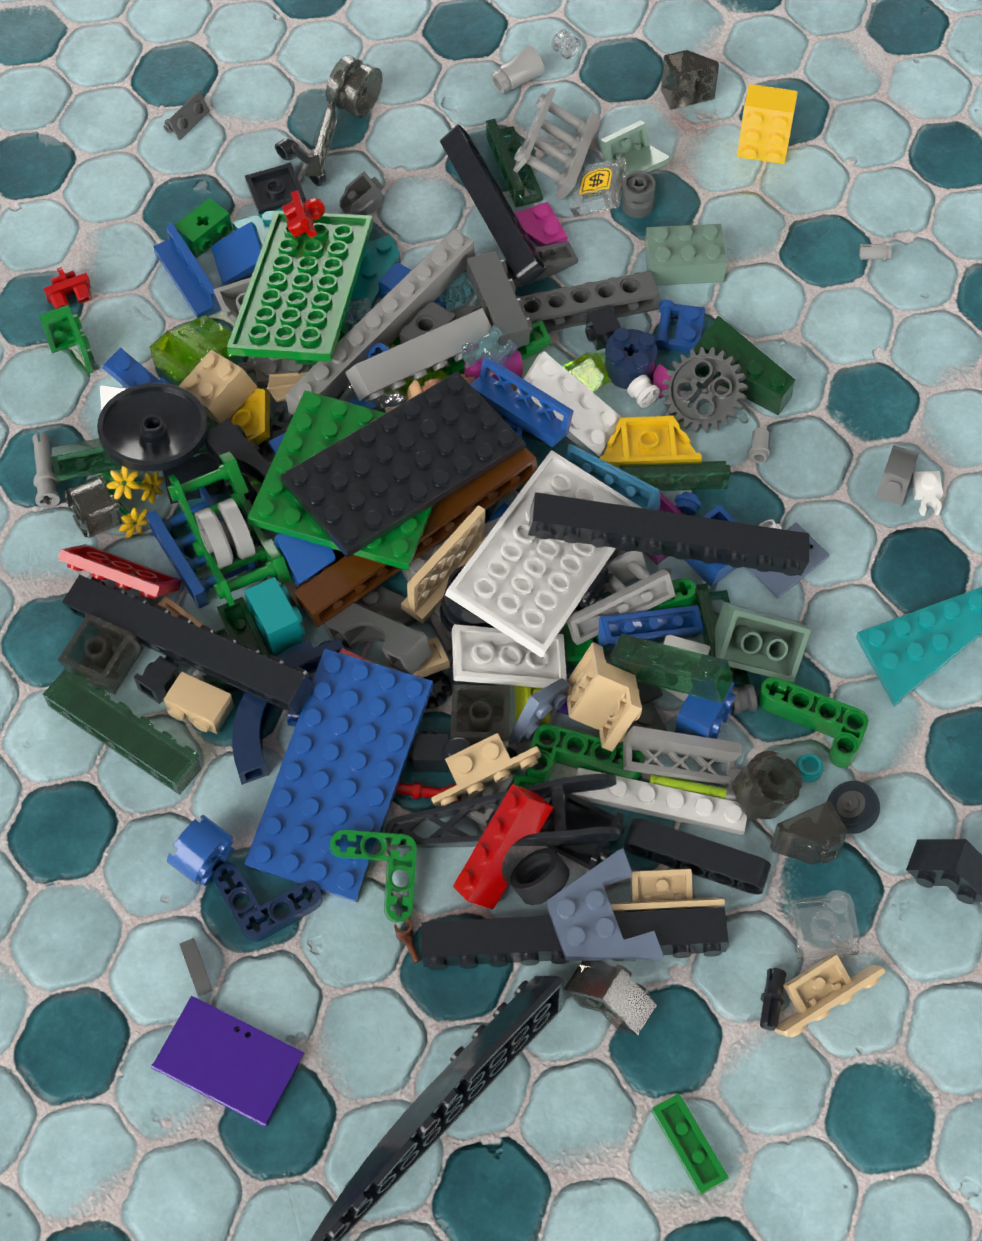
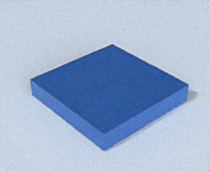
M249 222L210 246L221 282L224 286L229 282L246 277L254 271L262 243L256 225L253 222Z

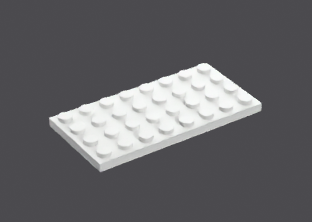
M552 450L445 593L447 597L540 657H543L616 548H599L591 544L567 543L564 540L540 539L536 536L528 535L530 508L535 492L642 508Z

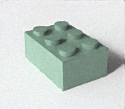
M721 224L646 227L644 248L647 271L652 272L656 286L724 282L727 260Z

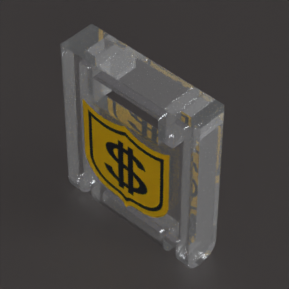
M624 157L618 158L617 162L615 159L589 164L586 168L582 166L570 204V210L575 217L619 208L627 168ZM604 194V198L596 199L592 201L585 200V198H590Z

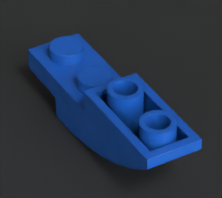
M121 347L103 364L102 369L123 385L122 388H130L145 383L170 384L163 377L160 380Z

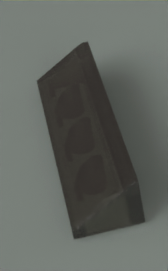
M329 101L319 120L304 176H321L337 123L333 101Z

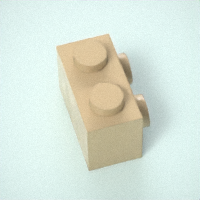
M182 671L164 698L168 713L173 718L180 721L185 719L192 722L200 731L207 732L209 730L215 734H218L234 708L230 693Z

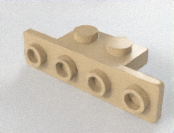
M499 734L492 735L445 759L457 785L432 797L431 800L436 808L457 803L459 797L467 793L469 796L475 795L485 789L484 785L493 780L496 783L506 780L511 776L510 772L520 767L522 770L534 766L538 763L537 759L541 757V753L536 746L510 759Z
M691 868L632 871V901L610 902L613 913L628 912V910L640 909V911H657L658 908H670V910L699 906L700 908H718L720 905H725L723 897L693 898Z
M831 954L783 985L797 1013L778 1024V1027L775 1029L776 1034L786 1037H794L801 1034L805 1030V1025L813 1020L819 1021L830 1014L829 1010L837 1004H846L854 999V993L860 989H867L876 985L879 982V977L886 973L884 967L869 965L850 978L837 954Z

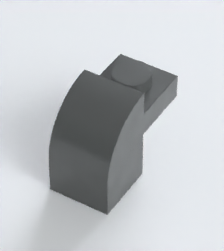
M893 445L876 498L902 506L919 452Z

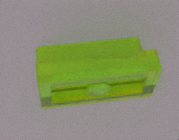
M586 352L563 367L592 392L610 381L599 353Z

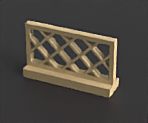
M478 505L407 583L408 596L401 603V609L423 624L441 604L449 576L455 569L467 564L485 540V509Z

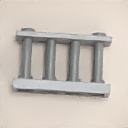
M552 87L546 95L542 93L535 104L538 109L523 147L521 146L515 154L514 159L517 162L513 171L518 172L525 163L556 181L555 184L558 187L555 196L563 200L575 187L601 117L592 112L586 120L584 118L582 120L551 102L556 91ZM547 111L575 127L578 135L573 137L545 120ZM540 129L569 145V149L572 150L571 154L567 155L537 137ZM533 146L563 163L564 171L559 172L532 156Z
M638 551L627 552L607 562L604 567H607L613 573V577L607 583L603 593L611 589L616 593L604 599L599 597L596 603L580 611L576 609L567 620L572 640L579 645L597 636L599 633V617L647 611L675 597L669 572L662 569L652 575L648 573L643 553ZM635 577L640 579V581L628 587L623 584Z

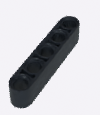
M642 818L632 820L623 845L627 852L674 869L691 868L692 875L755 895L763 893L771 869V863L759 856Z

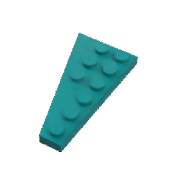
M982 587L857 632L856 639L894 707L907 694L917 689L930 675H934L962 652L964 647L970 642L975 641L981 636Z

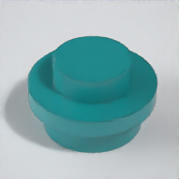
M813 754L800 756L794 765L796 776L804 782L817 781L821 778L824 770L822 761Z

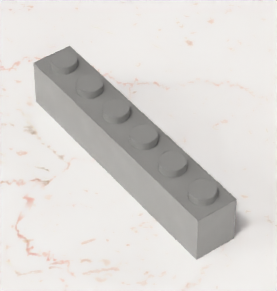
M483 308L355 364L345 373L359 401L368 397L373 401L385 394L384 390L390 387L392 391H395L405 386V380L407 379L419 380L428 375L427 370L433 368L435 372L448 366L447 361L453 358L455 362H458L468 357V352L473 349L478 353L490 346L488 342L495 338L496 334Z

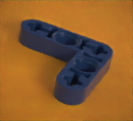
M225 863L218 866L214 871L213 879L219 893L244 936L252 942L266 939L315 911L322 903V894L319 886L313 882H303L260 906L235 865ZM226 873L232 876L234 886L236 887L232 891L228 883L223 881L222 875ZM308 891L310 895L313 894L314 900L309 902L307 899H304V892ZM238 896H246L250 899V903L244 909H237L233 906L234 900ZM293 898H295L299 906L297 911L295 910L294 903L291 901ZM279 905H286L290 908L289 915L283 919L274 916V910ZM266 913H269L270 920L273 923L270 926L264 915ZM255 921L257 924H260L261 930L255 932L254 929H251V922Z

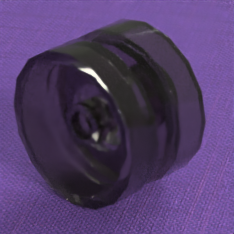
M344 56L338 61L330 74L326 88L328 103L338 109H345L347 113L357 118L366 116L373 109L381 92L383 83L381 70L371 64H364L362 60L356 57Z

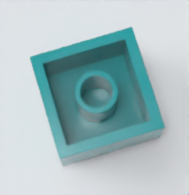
M273 577L244 590L249 612L270 655L278 656L290 647L303 642L302 636L306 635L301 624L303 619L297 606H291L289 602L291 597L285 585L280 586L276 578Z

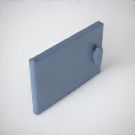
M797 522L787 529L807 533ZM809 535V563L801 576H787L779 572H760L757 569H747L778 599L828 559L830 554Z

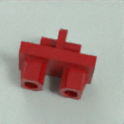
M296 190L291 193L293 201L282 206L283 212L289 220L286 223L295 238L305 232L312 238L317 235L313 219L317 220L323 216L325 206L317 198H310L303 203L300 193Z
M59 267L57 268L58 276L50 278L52 285L43 288L48 303H52L55 309L69 305L66 297L73 294L76 295L79 303L92 300L90 279L87 273L76 276L74 270L64 273L63 268Z

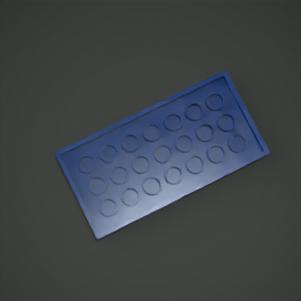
M324 649L312 681L315 687L301 710L244 865L297 884L313 882L319 886L322 892L357 903L371 861L335 857L329 850L330 838L339 830L382 833L434 684L433 681ZM341 836L339 841H335V846H339L341 852H344L347 847H356L355 854H360L358 845L361 837L356 836L357 842L350 843L346 842L345 836ZM369 838L365 841V850L371 855H374L377 839Z

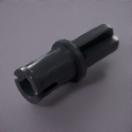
M779 968L767 969L765 990L760 998L763 1002L760 1027L769 1031H774L778 1027L780 1008L785 1003L783 985L785 984L787 973Z

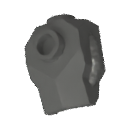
M364 171L346 186L339 206L345 214L369 215L382 206L385 196L381 190L384 187L376 177L371 179Z

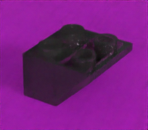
M689 50L664 55L661 92L670 110L715 99L719 70L718 61Z

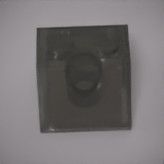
M828 801L778 823L770 848L775 853L811 865L821 861L823 864H826L839 856L848 830L831 801Z

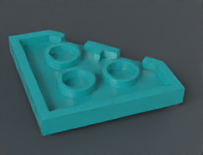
M391 235L367 243L346 316L348 319L368 313L374 308L379 295L378 281L396 262L400 261V252Z

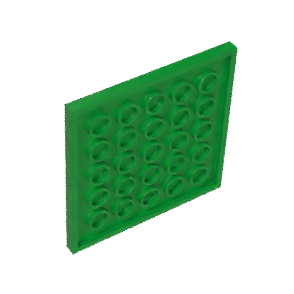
M304 390L247 517L248 524L341 551L280 482V475L385 413ZM434 505L353 555L409 571Z

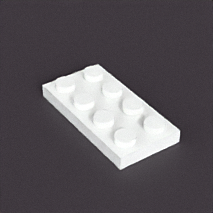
M543 351L537 356L524 380L574 410L569 432L566 436L582 450L595 457H599L615 431L619 419L622 417ZM532 396L534 403L542 407L539 400ZM553 410L556 418L563 421L564 416Z
M456 624L452 628L454 681L545 688L561 678L567 681L564 634H558L543 657H540L497 628Z

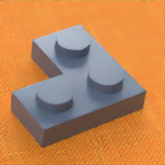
M561 678L532 694L517 720L509 739L517 745L526 739L532 740L535 731L540 727V721L551 710H558L565 704L567 700L566 693L570 684Z

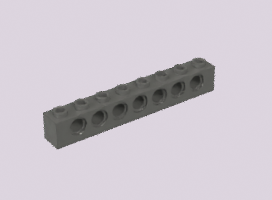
M647 271L627 276L612 277L596 282H587L571 287H562L546 292H537L526 296H516V298H521L523 302L525 318L529 317L532 324L543 321L547 332L585 325L588 311L611 305L617 318L658 310L659 292L652 272ZM465 306L455 309L456 320L481 309V306ZM493 338V339L490 340L488 343L490 344V343H494V342H496V341H495V339Z

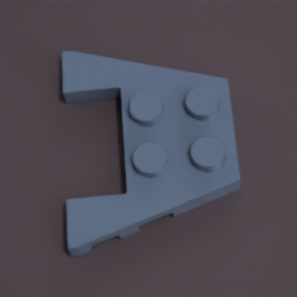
M623 849L612 854L547 900L546 905L566 960H663L664 955L654 931L626 940L623 939L606 894L605 885L632 877V871Z

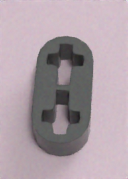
M192 938L179 943L197 995L201 996L213 991L195 939Z

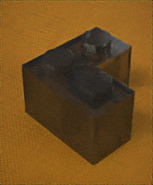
M581 961L564 987V990L580 1007L601 1012L618 1031L637 1036L657 1006L648 996L650 992L644 986L636 983L631 978L632 973L626 967L619 964L611 966L603 961Z

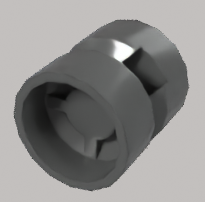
M633 171L625 177L623 181L622 210L626 215L633 218H643L652 212L656 184L651 174L645 171Z

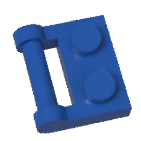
M662 300L659 306L661 316L658 334L654 337L657 349L690 353V350L701 339L705 308L675 304L671 300ZM671 316L678 317L675 339L668 337Z

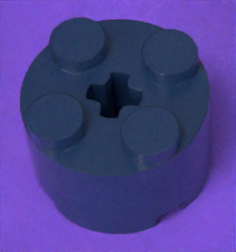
M618 328L614 331L605 347L604 372L615 386L628 389L631 382L641 375H647L650 380L653 379L657 359V345L654 336L637 329Z

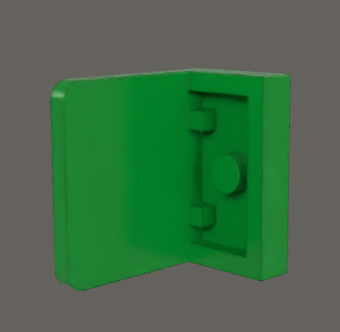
M69 305L40 314L39 318L51 352L55 353L77 345L88 374L93 373L91 364L95 363L88 338L82 330L78 314L72 315Z

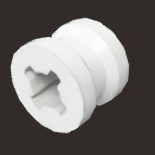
M647 375L637 377L627 389V393L632 398L637 399V404L641 408L650 406L660 395V389L656 385H651V380Z

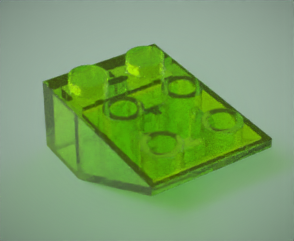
M207 315L169 329L149 346L154 366L181 384L210 350L224 358L230 356L228 355L227 345L232 332Z

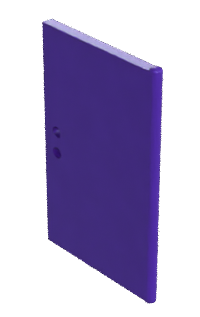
M191 996L157 1058L152 1063L151 1068L238 1114L267 1127L268 1121L305 1053Z

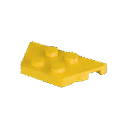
M256 388L229 419L234 426L238 424L243 429L246 439L251 444L254 442L259 445L270 437V395L265 389Z
M674 416L622 417L619 419L615 432L611 435L607 448L600 459L617 468L701 465L702 455L699 452L696 453L690 445L689 437L680 429L679 423Z

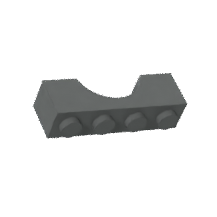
M357 602L324 624L331 640L340 639L342 645L350 649L367 641L384 642L382 650L390 667L411 675L432 654L428 644V637L423 631L411 629L399 620L393 621L386 618L378 611H370Z

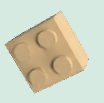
M213 350L209 351L178 386L196 396L203 405L206 415L218 423H222L227 418L230 419L257 388L256 384L241 367Z

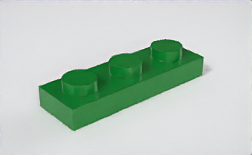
M680 1093L652 1108V1114L700 1196L728 1181V1175Z

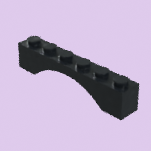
M227 418L207 432L204 448L218 465H222L219 455L230 452L235 457L241 473L247 474L263 484L272 461L267 462L262 457L261 449L256 443L253 442L251 444L246 439L245 432L238 424L234 426Z

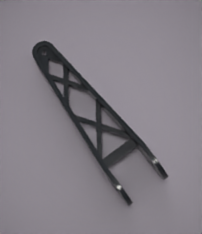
M587 774L564 777L522 787L539 794L543 799L552 797L555 831L548 832L541 828L538 833L524 836L512 846L585 845L609 842L621 838V829L615 827H596L568 831L565 807L566 794L613 787L617 784L616 776L611 774ZM508 791L395 817L386 825L385 833L399 834L403 830L404 835L414 839L416 848L476 847L482 835L470 836L453 826L470 812L486 809L497 811ZM448 816H454L448 822H444L438 819ZM427 820L441 827L429 838H421L411 832L420 823ZM447 831H450L451 833H453V834H455V835H457V836H459V837H441V836H443ZM401 841L396 846L398 848H409L404 845V841Z

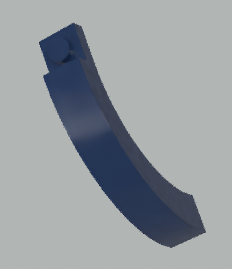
M307 639L283 651L276 657L284 661L285 666L290 668L298 666L311 674L316 672L324 649L339 653L344 647L341 640L337 639L334 641H324L319 646L313 648L310 639ZM247 692L244 693L239 703L232 732L234 761L241 785L269 775L263 756V734L267 719L274 707L273 704Z

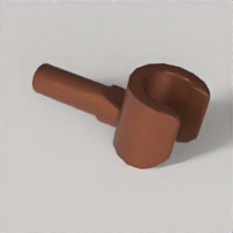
M406 919L407 931H399L397 924L394 925L397 939L405 943L415 964L420 962L421 959L412 939L414 936L412 923Z

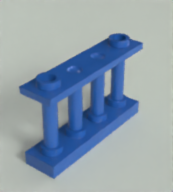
M205 487L199 488L202 502L191 507V512L194 513L219 503L214 494L209 495ZM156 510L146 514L150 530L197 607L200 609L208 605L206 594L210 588L214 587L213 584H216L212 575L206 579L202 577L198 579L195 575L196 569L206 564L204 558L195 557L191 559L188 557L185 559L182 554L185 552V548L196 542L193 534L190 533L180 539L178 537L173 539L170 534L173 528L187 522L184 513L181 512L169 519L165 517L161 519ZM254 561L223 574L225 580H228L244 571L249 573L258 568V564Z

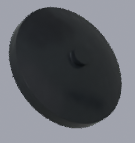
M145 383L125 389L111 398L99 415L97 431L102 449L114 462L132 470L154 472L176 467L192 458L205 442L208 425L203 405L191 392L172 384Z

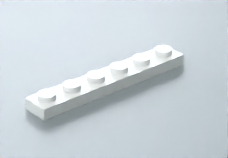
M578 768L576 776L606 773ZM616 776L617 784L613 787L572 793L587 802L738 835H744L750 806L745 803Z

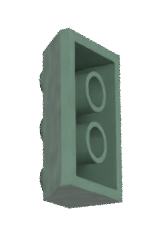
M723 602L715 626V662L794 683L811 629L800 621Z

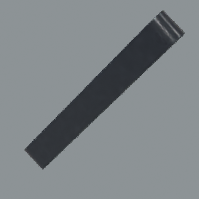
M457 124L440 139V143L513 273L523 285L528 286L546 270V267L470 135L461 125Z

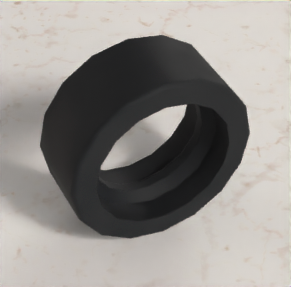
M539 849L528 854L517 864L510 876V885L525 904H542L563 889L570 876L569 868L554 849Z

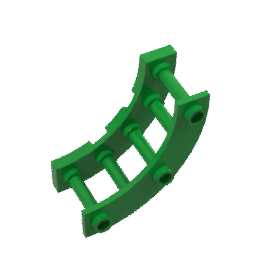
M230 452L219 455L222 465L218 466L219 469L182 484L172 474L168 476L172 485L167 486L172 500L174 502L178 500L196 541L192 543L194 551L198 558H204L216 582L213 585L219 599L225 598L229 606H233L235 603L231 592L269 576L271 578L277 577L281 585L292 581L283 555L273 543L272 538L268 540L264 532L266 529L248 524L247 517L252 505L250 500H246L244 495L249 493L235 457ZM224 479V481L229 480L234 492L230 497L235 501L238 508H241L251 536H254L258 545L255 546V555L243 560L235 557L231 565L219 569L212 555L205 548L197 526L195 512H191L184 494ZM218 503L208 507L218 515ZM259 559L267 561L265 563L266 566L228 582L223 577V574Z

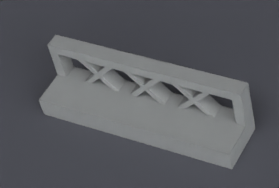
M633 726L623 740V770L729 785L728 782L731 780V777L728 775V770L734 768V761L743 754L742 743ZM632 750L641 751L648 760L645 763L632 762ZM660 754L667 755L675 765L671 768L664 767L656 757ZM687 758L694 759L702 769L698 772L691 771L684 761ZM714 762L725 764L726 776L718 775L710 765Z

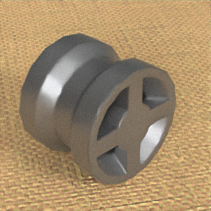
M745 684L743 688L733 686L732 694L736 695L731 706L733 708L732 714H740L743 710L749 712L757 711V699L753 685Z

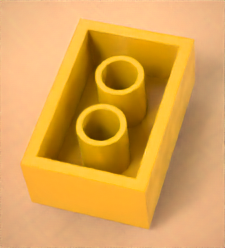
M749 84L744 105L737 157L785 164L798 91Z

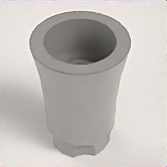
M527 45L516 56L493 72L491 80L499 93L505 94L531 79L544 75L545 67L537 51L530 45Z

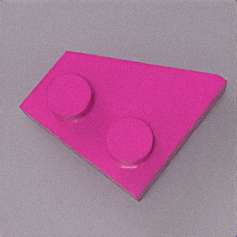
M548 202L515 213L529 239L535 242L538 247L568 242V236Z

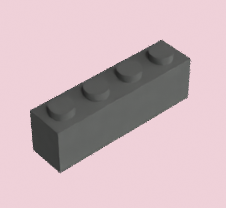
M496 251L467 258V275L479 304L483 308L496 334L494 339L499 351L503 352L530 344V333L533 332L530 318H525L523 314L524 306L521 298H516V289L512 278L508 279L506 275L507 267L505 261L499 259Z

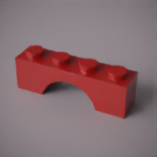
M512 784L453 885L455 890L467 902L493 910L508 886L502 876V863L507 851L522 837L538 833L553 807L539 794Z

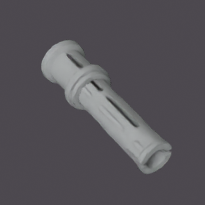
M40 433L41 441H39L38 434H35L32 437L37 471L33 479L34 486L37 488L35 501L40 507L50 508L60 502V496L56 492L58 478L52 469L50 437L46 433Z

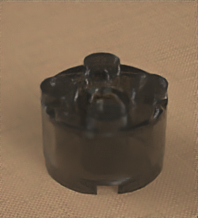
M102 475L88 479L65 490L68 507L72 506L75 514L72 517L80 532L85 538L88 537V539L122 524L121 517L117 511L120 509L118 499L114 498V494L109 495L107 483Z
M763 751L758 753L737 774L732 782L737 801L744 809L745 814L751 819H774L780 816L800 795L799 792L803 782L800 771L790 759L784 760L777 756L779 754L777 752Z

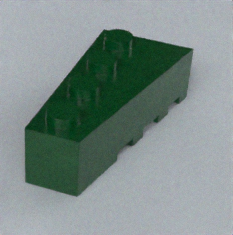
M717 316L692 350L698 355L700 348L703 347L706 354H709L710 349L714 347L716 356L722 350L726 353L725 360L732 356L735 359L732 366L739 364L742 367L737 374L744 373L746 379L740 383L746 384L748 389L741 391V393L746 395L747 399L779 416L792 397L795 379L720 316ZM701 367L698 374L706 377L710 372V367ZM718 372L715 375L714 379L719 377L721 375V372ZM728 383L720 384L721 386L729 389Z

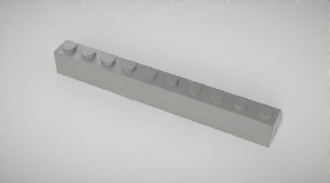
M455 229L448 234L337 343L332 362L318 361L285 394L288 412L294 415L304 390L336 399L351 384L345 373L355 364L367 360L368 351L374 344L383 343L385 346H389L399 336L403 326L409 324L415 318L419 309L424 308L430 301L434 302L467 269V258L475 256L474 241Z

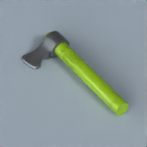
M738 768L729 769L728 775L731 777V780L728 782L727 788L651 774L650 783L740 802L742 795L740 785L745 771Z

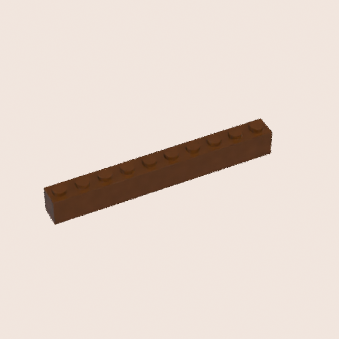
M525 447L524 450L434 504L413 561L453 534L478 505L487 510L527 482L538 469L536 457ZM344 555L335 564L324 568L315 578L301 584L294 591L299 607L319 628L399 572L401 568L356 555H351L348 558Z

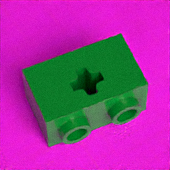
M210 198L174 225L196 258L211 248L210 246L221 238L226 237L233 230L230 213Z

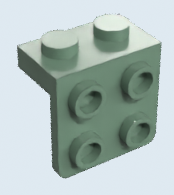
M641 120L600 139L605 166L624 177L633 171L649 173L653 170L661 169L663 165L670 162L669 155L649 145L646 123Z

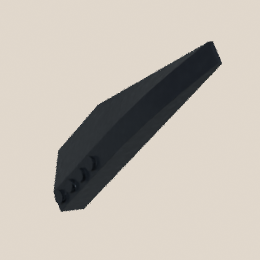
M535 976L530 982L527 980L523 981L514 992L516 996L508 1004L503 1002L493 1013L495 1018L487 1026L482 1024L476 1029L471 1037L473 1040L466 1048L463 1046L459 1047L450 1058L451 1063L409 1106L365 1159L324 1217L310 1241H342L562 1010L564 980L560 976Z

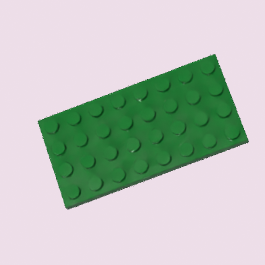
M275 210L227 345L228 355L332 362L373 227V217L370 215L324 213L319 219H313L317 233L316 236L310 238L305 232L295 238L288 229L286 222L289 220L284 212Z

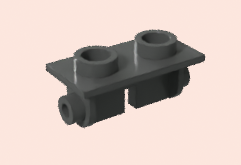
M198 91L193 97H189L187 102L170 119L164 121V130L168 133L174 132L178 140H181L210 111L201 92Z

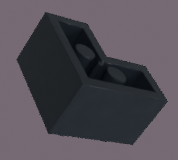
M917 839L906 870L916 879L915 881L919 885L927 888L946 886L956 895L959 901L966 904L982 902V854L967 839Z

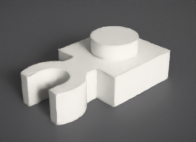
M940 471L913 472L911 480L914 500H922L919 513L921 516H925L927 507L930 506L935 510V515H939L942 507L939 499L943 495Z

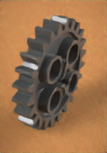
M703 347L700 348L698 355L691 349L689 358L681 354L682 363L679 364L673 361L672 364L676 368L675 371H666L671 379L663 380L662 382L669 387V389L662 391L664 396L669 397L663 402L664 405L672 406L668 414L670 416L677 414L675 419L678 423L684 420L683 427L685 429H688L693 424V430L698 433L701 426H703L706 433H709L710 426L712 425L719 431L720 422L729 426L727 420L729 416L737 419L733 411L735 409L743 410L739 400H747L746 395L742 394L741 391L748 389V386L740 383L746 379L744 373L737 374L742 367L739 364L732 366L735 361L732 356L725 360L726 353L723 350L716 356L714 347L710 349L709 354H706ZM701 367H710V372L706 377H698V371ZM718 372H721V375H720L719 377H717L716 379H714V378H715V375H716ZM721 383L729 384V390L725 394L717 393V388ZM691 386L692 393L688 397H681L680 392L682 388ZM702 386L708 388L709 393L701 392L700 388ZM694 402V406L689 408L688 405ZM703 403H711L712 405L710 412L707 414H700L699 412Z

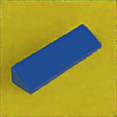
M693 605L599 617L598 645L603 646V649L639 645L644 644V642H662L666 635L683 639L697 637L705 632L699 606Z

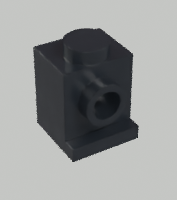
M160 655L154 662L146 666L142 676L138 673L134 676L138 690L160 704L180 674L178 664L168 656L163 658Z

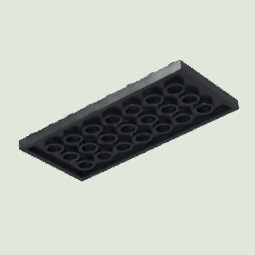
M457 371L281 474L280 482L348 558L524 450L525 442Z

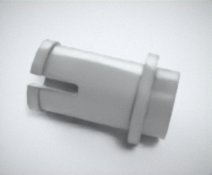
M883 241V244H860V260L882 259L883 262H886V259H891V244H886V241Z
M756 428L752 432V447L749 449V456L753 462L763 463L770 456V450L768 449L769 431L765 428Z

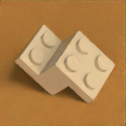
M592 643L567 680L570 684L566 693L569 718L598 729L602 748L613 751L618 742L621 743L625 739L627 730L632 722L637 721L642 713L639 689L634 674L606 663L603 646Z

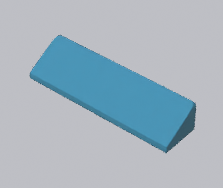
M572 444L568 445L565 456L566 460L640 507L659 510V489Z

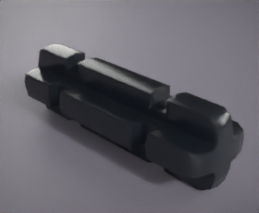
M607 567L601 569L580 600L578 606L582 609L596 603V600L599 599L607 587V583L611 581L613 573Z

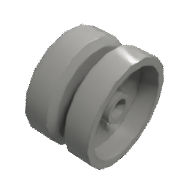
M232 498L218 503L217 512L220 522L214 511L208 507L195 512L202 541L219 569L227 567L233 562L230 546L236 556L242 560L255 555L254 544L247 525Z

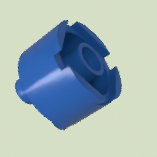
M201 815V822H198L196 819L192 821L176 840L173 846L178 850L174 856L169 853L167 863L195 884L201 883L206 886L213 879V869L220 861L225 863L233 854L234 848L231 846L233 836L205 815Z

